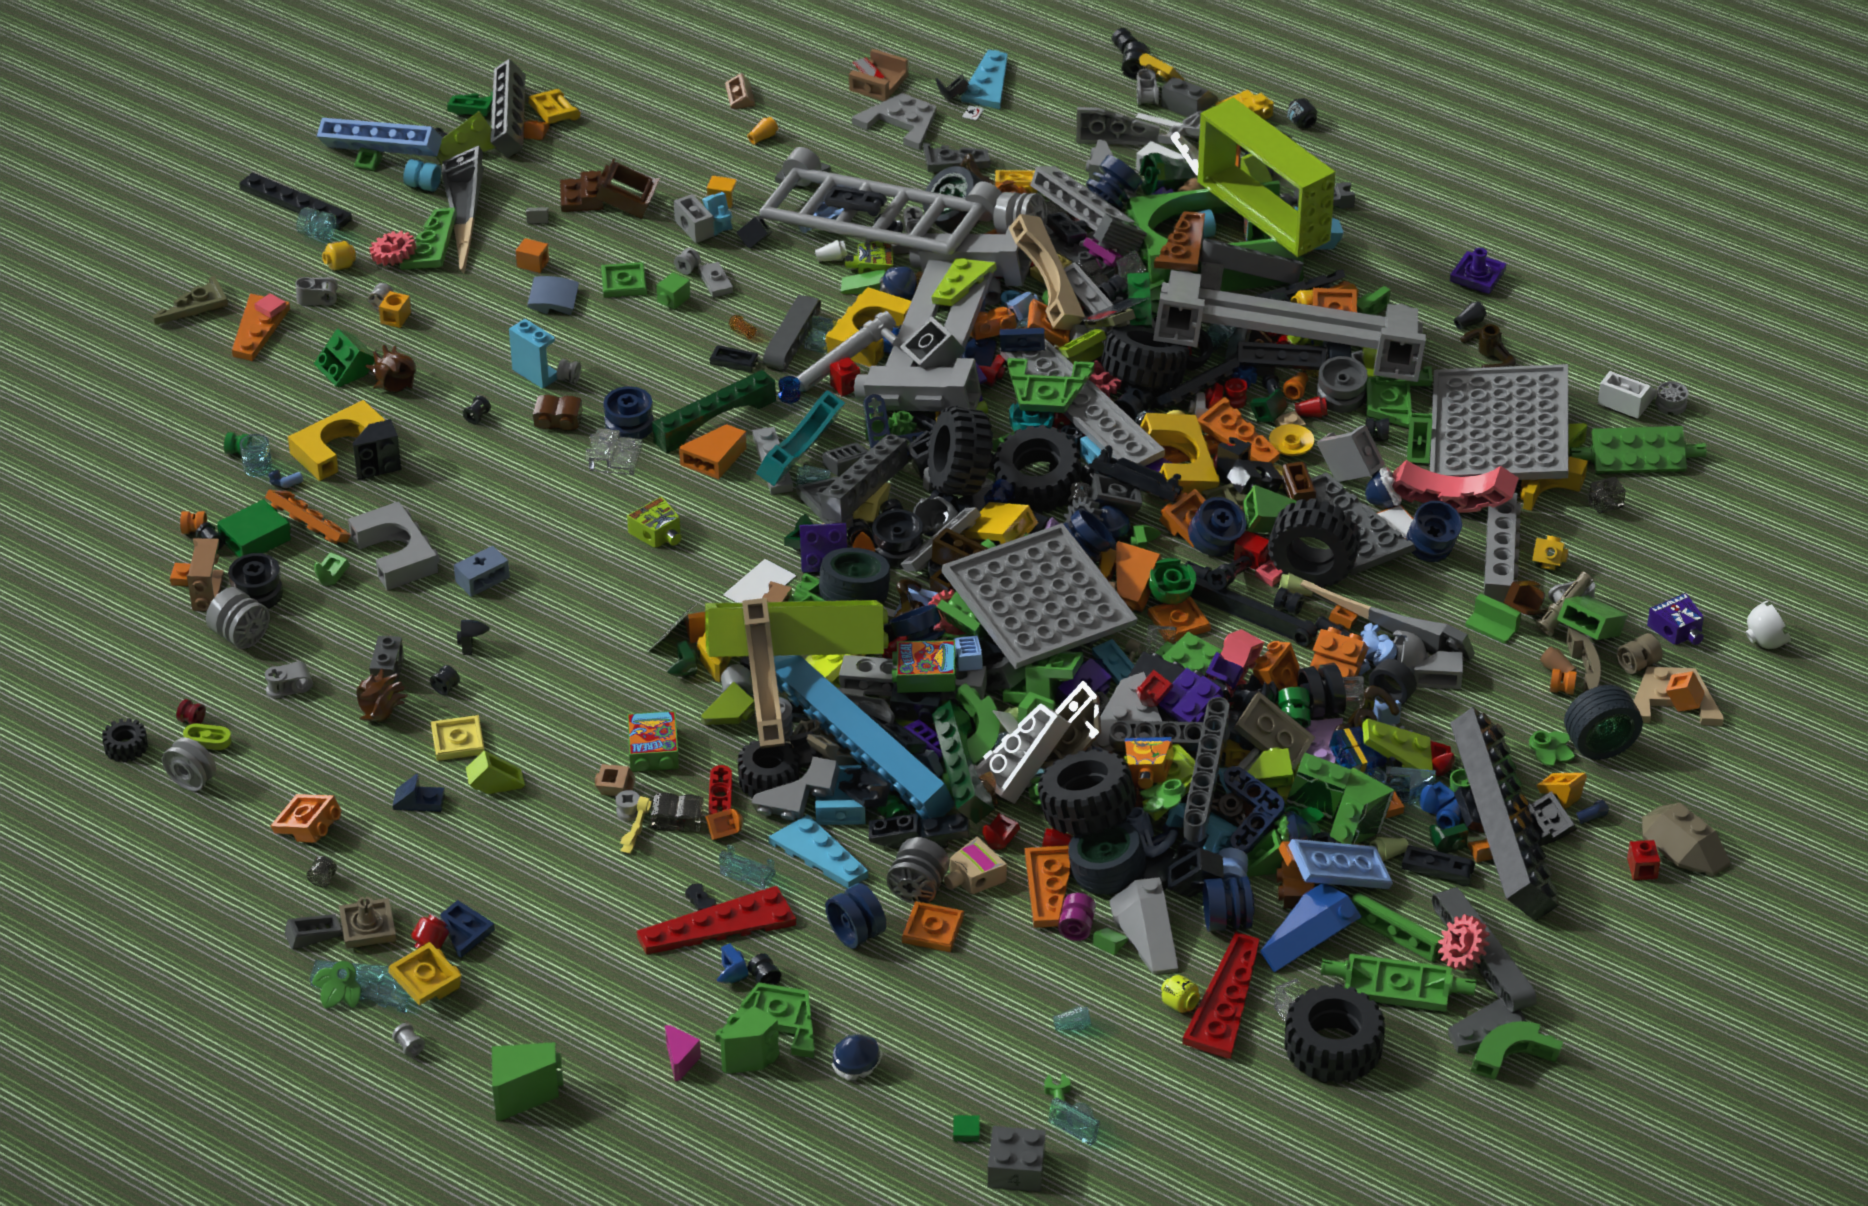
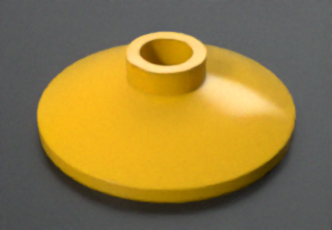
M1285 424L1276 427L1270 433L1269 442L1280 454L1298 456L1312 449L1314 436L1310 430L1303 426Z

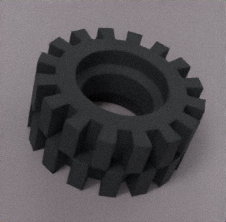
M123 718L119 719V723L113 721L111 726L107 725L102 732L104 751L111 760L114 758L116 762H119L122 759L124 763L130 758L131 761H134L135 756L140 758L142 757V752L146 753L147 751L146 729L136 719L134 722H132L131 718H127L126 722L123 721ZM123 739H131V740L126 741V742H119L120 740H123Z

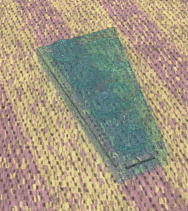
M315 960L310 976L311 986L317 987L312 984V981L319 970L332 968L337 962ZM352 963L357 972L355 980L361 987L360 1000L363 1001L366 998L376 1001V1005L385 1008L387 1005L397 1007V1011L406 1013L411 996L389 974V966ZM341 969L339 976L342 979L346 978L347 971Z

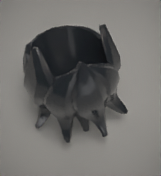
M1251 675L1247 684L1236 686L1232 697L1227 701L1234 702L1231 710L1245 711L1258 692L1276 704L1279 690L1274 681L1269 684L1264 682L1262 686L1260 681L1254 675Z

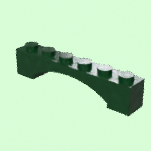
M762 369L653 421L654 443L667 454L684 445L687 438L693 432L719 414L744 406H754L759 410L775 402V380Z
M948 701L945 705L939 707L932 716L956 808L977 824L995 809L991 795L982 784L969 754L967 735L973 731L969 715L952 701Z

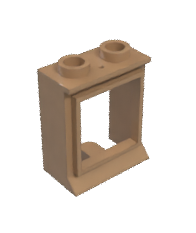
M193 538L194 552L187 575L192 611H207L211 601L220 593L224 577V570H213L214 564H217L219 560V555L217 554L219 539Z

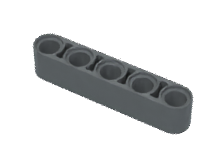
M1210 239L1203 240L1199 261L1205 264L1290 284L1298 283L1303 263L1298 260Z
M805 295L797 296L764 352V366L780 370L788 368L820 313L821 299Z
M1116 721L1110 728L1109 744L1116 750H1126L1125 738H1141L1139 736L1141 733H1147L1150 735V738L1164 737V734L1170 733L1175 736L1172 739L1173 745L1179 744L1185 751L1197 752L1203 722ZM1229 728L1227 729L1224 749L1227 747L1229 741ZM1121 732L1124 733L1126 737L1120 739L1115 737L1114 734ZM1196 734L1199 736V739L1191 740L1188 735Z

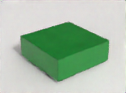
M953 1115V1141L979 1142L980 1115Z

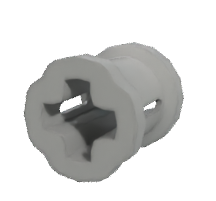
M409 1023L399 1025L392 1033V1039L403 1047V1052L408 1057L418 1055L425 1047V1041L416 1036L414 1028Z

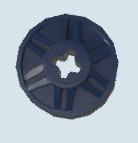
M1107 155L1098 166L1104 175L1094 172L1092 174L1093 179H1089L1085 185L1093 194L1120 211L1124 207L1123 202L1129 200L1124 190L1134 193L1143 181L1126 163L1112 155Z
M1429 501L1422 504L1417 509L1406 534V540H1410L1415 544L1416 550L1411 553L1418 559L1426 562H1439L1446 559L1450 555L1461 532V516L1450 504L1442 501Z
M935 604L911 610L893 618L889 622L895 637L906 636L907 639L902 642L949 640L947 636L940 637L946 632L945 628H933L935 624L942 620Z
M1240 877L1239 888L1236 878H1230L1228 889H1225L1221 878L1204 879L1203 910L1207 932L1225 931L1227 919H1231L1234 930H1239L1240 918L1244 929H1252L1255 903L1248 877Z

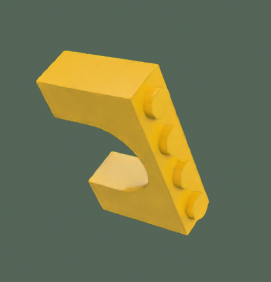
M867 287L862 294L858 295L855 303L848 307L845 315L838 319L835 327L827 333L825 337L827 353L859 331L858 328L869 320L873 321L880 312L884 313L887 311L895 320V326L902 325L912 301ZM881 338L877 342H872L853 356L851 360L868 367L876 366L884 356V339Z
M362 400L288 436L290 454L321 481L339 472L337 455L326 446L328 442L345 436L357 438L368 424L384 421L385 419Z
M1145 414L1140 427L1160 446L1177 448L1184 452L1191 460L1189 464L1163 463L1159 473L1164 474L1167 480L1172 478L1174 474H1180L1179 485L1183 487L1182 494L1184 492L1188 494L1196 489L1202 495V491L1219 486V475L1216 474L1213 459L1210 457L1208 445L1204 440L1202 427L1198 423L1196 415Z

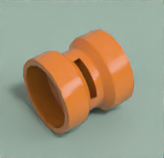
M190 511L181 512L180 528L182 534H190L196 531L201 524L207 523V513L205 511H198L196 514Z
M1553 669L1550 692L1564 691L1566 694L1574 695L1577 672L1569 671L1565 673L1560 669Z

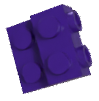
M1186 667L1172 683L1174 687L1157 707L1178 722H1204L1208 701L1215 697L1224 698L1222 688L1205 676H1198Z

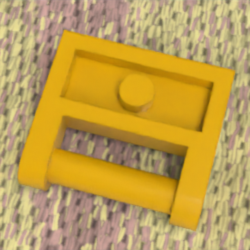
M1149 54L1141 55L1139 59L1140 64L1153 70L1156 78L1161 77L1166 83L1172 77L1185 81L1172 66Z
M559 89L529 96V104L547 124L569 118L577 120L580 117V111L564 98L563 92Z

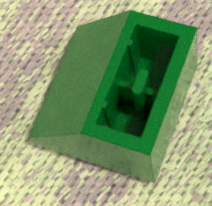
M337 328L313 364L339 388L366 376L370 370L366 365H373L375 359L374 354L355 335Z

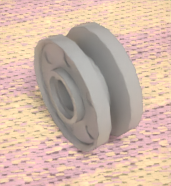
M181 737L173 743L171 748L163 753L162 764L166 773L175 783L189 791L200 790L206 781L210 780L216 773V764L211 754L200 743L190 738Z

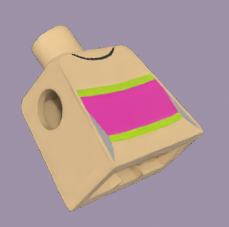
M976 837L951 856L950 874L944 877V882L950 890L961 885L969 894H975L1006 882L1007 864L980 838Z

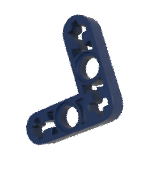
M878 394L867 396L863 402L870 449L879 442V439L874 441L873 436L890 435L885 401ZM872 398L876 402L879 401L880 406L876 407L877 414L882 412V417L876 416L870 419V414H874L873 407L868 405V403L872 402ZM875 420L881 421L884 425L881 433H876L872 430V423ZM924 432L900 435L898 437L907 439L910 444L913 442V436L916 439Z
M1232 766L1224 773L1225 786L1255 809L1232 834L1230 842L1232 848H1237L1248 854L1284 814L1285 803L1279 794L1241 767ZM1239 775L1240 782L1237 780L1231 782V776L1237 777ZM1257 787L1261 790V794L1258 797L1252 798L1247 794L1248 790ZM1266 795L1269 803L1272 805L1278 803V809H1269V804L1264 800ZM1256 819H1261L1265 822V825L1257 830L1251 827V823ZM1246 838L1247 845L1241 844L1238 846L1237 840L1243 841Z

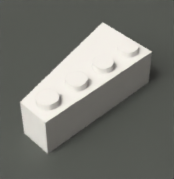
M1038 705L1018 724V728L1011 735L1007 734L1002 739V743L994 751L990 750L983 756L984 760L977 766L974 765L980 780L999 796L1015 804L1071 723L1045 705Z

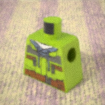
M878 241L862 243L858 245V255L845 256V269L858 268V274L877 270H885L886 272L889 268L893 267L892 244Z
M659 497L627 515L628 533L652 547H659L666 542L675 546L681 541L680 518L663 497Z

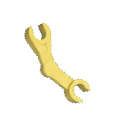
M640 796L637 803L638 814L636 821L633 823L631 831L621 839L620 844H624L621 852L632 853L636 837L642 831L645 813H649L652 801H649L650 798Z

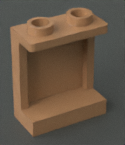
M872 49L870 51V62L885 78L881 79L852 70L849 74V91L886 101L908 77V60Z

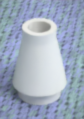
M836 240L815 250L818 262L842 261L847 256L844 241L838 242Z

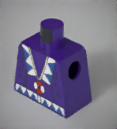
M1686 593L1649 609L1647 626L1672 644L1677 645L1689 640L1693 645H1698L1704 638V635L1701 633L1704 620L1703 615Z

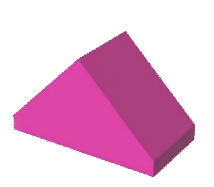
M665 1025L666 1045L674 1080L680 1081L701 1058L700 1039L676 1027Z

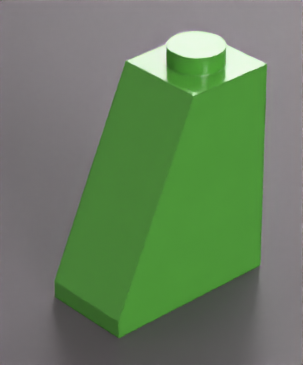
M1254 485L1243 501L1247 531L1271 533L1279 512L1290 503L1294 502L1296 504V500Z

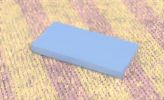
M1292 839L1288 845L1305 882L1389 889L1393 884L1377 848L1374 846Z

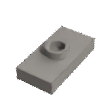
M719 262L698 266L699 274L712 297L733 293V286Z

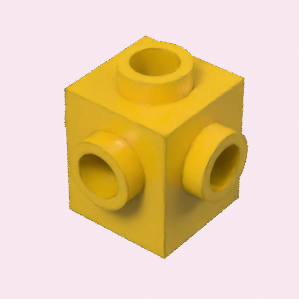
M1547 536V540L1536 538L1532 561L1541 563V568L1555 570L1556 566L1561 567L1562 562L1566 563L1569 549L1565 548L1566 544L1562 543L1559 537ZM1549 550H1555L1553 556H1548Z

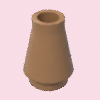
M1552 646L1543 653L1540 659L1543 667L1551 671L1553 669H1560L1562 672L1567 673L1569 671L1576 672L1577 669L1559 648H1553Z

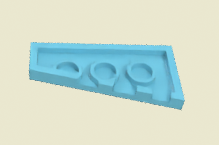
M988 49L967 86L968 89L961 95L962 102L1000 109L1007 53Z
M809 815L768 837L770 845L774 847L780 846L785 849L786 854L792 857L796 855L805 860L807 866L821 869L823 875L846 888L868 878V870Z

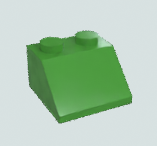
M753 1005L721 1035L722 1072L729 1074L758 1071L773 1063L780 1053L778 1019Z

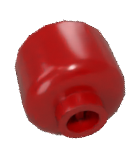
M431 914L429 917H421L411 934L412 939L416 941L414 947L419 949L430 942L436 949H441L449 935V930L446 928L447 923Z

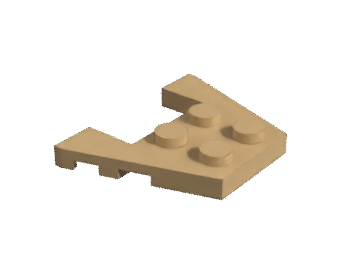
M1647 667L1634 699V703L1642 716L1643 723H1650V706L1675 707L1666 692L1670 678L1674 674L1691 671L1694 672L1705 692L1699 707L1700 724L1723 726L1724 718L1696 668Z

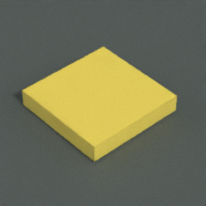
M479 715L431 722L437 761L477 756L485 750Z

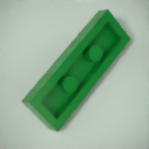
M1127 273L1128 298H1149L1129 307L1135 315V318L1130 320V325L1152 328L1149 273Z

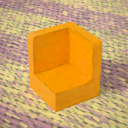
M712 176L707 186V197L723 192L726 196L728 208H731L733 205L732 192L736 185V179Z

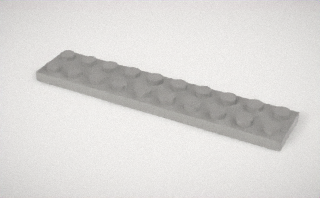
M1046 339L1045 350L1001 352L1000 348L1001 356L1006 361L1008 358L1028 359L1026 375L1071 377L1073 364ZM1089 379L1066 412L1063 413L1101 450L1105 449L1107 445L1112 446V457L1115 459L1123 457L1146 466L1165 456V449Z

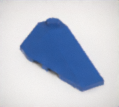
M1322 883L1301 897L1297 905L1287 915L1284 922L1274 932L1260 952L1273 972H1276L1352 925L1361 918V915L1348 895L1328 884Z

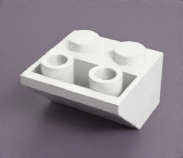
M1609 371L1600 383L1598 404L1639 418L1657 395V390L1650 385Z

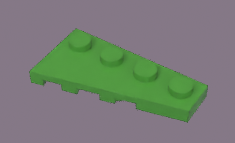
M455 207L434 209L424 224V231L415 238L417 247L414 250L415 254L409 255L410 259H403V262L399 263L401 270L443 266L457 216Z

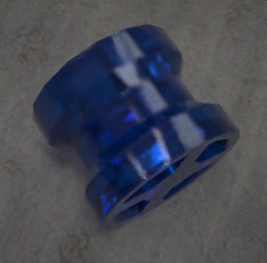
M794 376L782 377L778 381L780 401L787 404L799 401V379Z

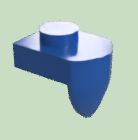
M1439 781L1433 786L1427 785L1422 789L1420 806L1425 812L1437 814L1439 810L1456 799L1452 790Z
M730 943L721 947L722 965L725 970L717 978V982L729 984L747 978L749 973L742 953L736 951Z

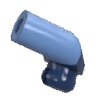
M278 470L271 471L268 474L269 482L277 487L289 488L303 482L300 472L286 477L281 476Z

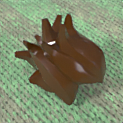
M383 345V358L376 351L373 352L376 365H366L374 373L375 379L378 380L373 389L381 388L389 392H399L406 388V386L409 388L413 387L416 363L411 357L398 353L396 346H393L392 352H390L386 345Z
M381 669L377 676L374 677V674H371L366 680H361L356 694L359 707L365 715L360 717V720L384 721L391 715L396 705L405 704L400 699L407 698L408 694L398 693L405 690L401 686L402 682L392 684L394 679L398 677V674L384 678V669Z

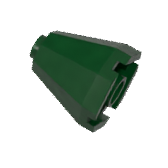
M1149 153V155L1143 157L1140 167V176H1144L1141 189L1145 196L1152 195L1162 187H1165L1166 190L1172 188L1173 191L1180 189L1189 179L1193 178V170L1187 163L1160 153Z

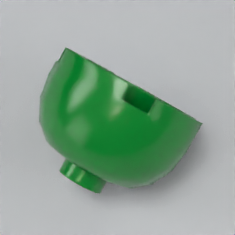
M1166 558L1155 563V568L1153 570L1151 568L1149 574V589L1155 599L1167 605H1177L1183 603L1191 596L1196 584V573L1189 564L1185 566L1180 563L1181 560L1176 558Z

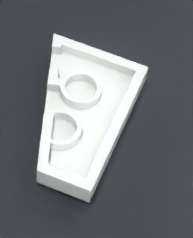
M1176 131L1171 136V139L1188 161L1193 172L1198 176L1199 150Z

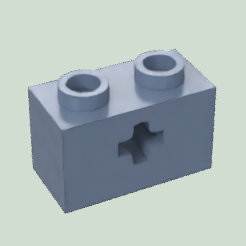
M494 546L454 564L455 581L470 597L510 578L508 560Z

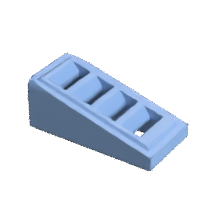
M978 636L954 638L958 670L983 669Z

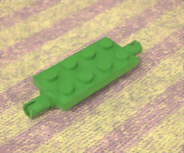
M1683 426L1598 428L1592 430V445L1590 447H1570L1569 456L1593 463L1595 474L1684 472L1687 469L1686 458H1706L1707 449H1704L1706 448V443L1686 444L1684 442Z
M1350 954L1349 960H1346V962L1322 960V976L1342 977L1346 981L1345 988H1355L1358 993H1365L1370 997V1001L1374 1000L1377 1003L1446 1012L1448 994L1451 995V992L1475 995L1476 979L1453 977L1454 974H1451L1452 968L1447 966Z

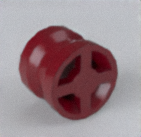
M184 699L177 708L176 719L182 723L188 722L189 725L201 724L206 714V708L203 704H194L192 700Z

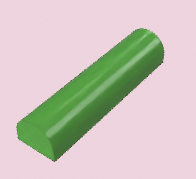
M1357 893L1352 897V903L1361 915V918L1357 920L1358 922L1431 962H1434L1441 955L1438 951L1443 945L1438 942L1444 938L1361 893Z

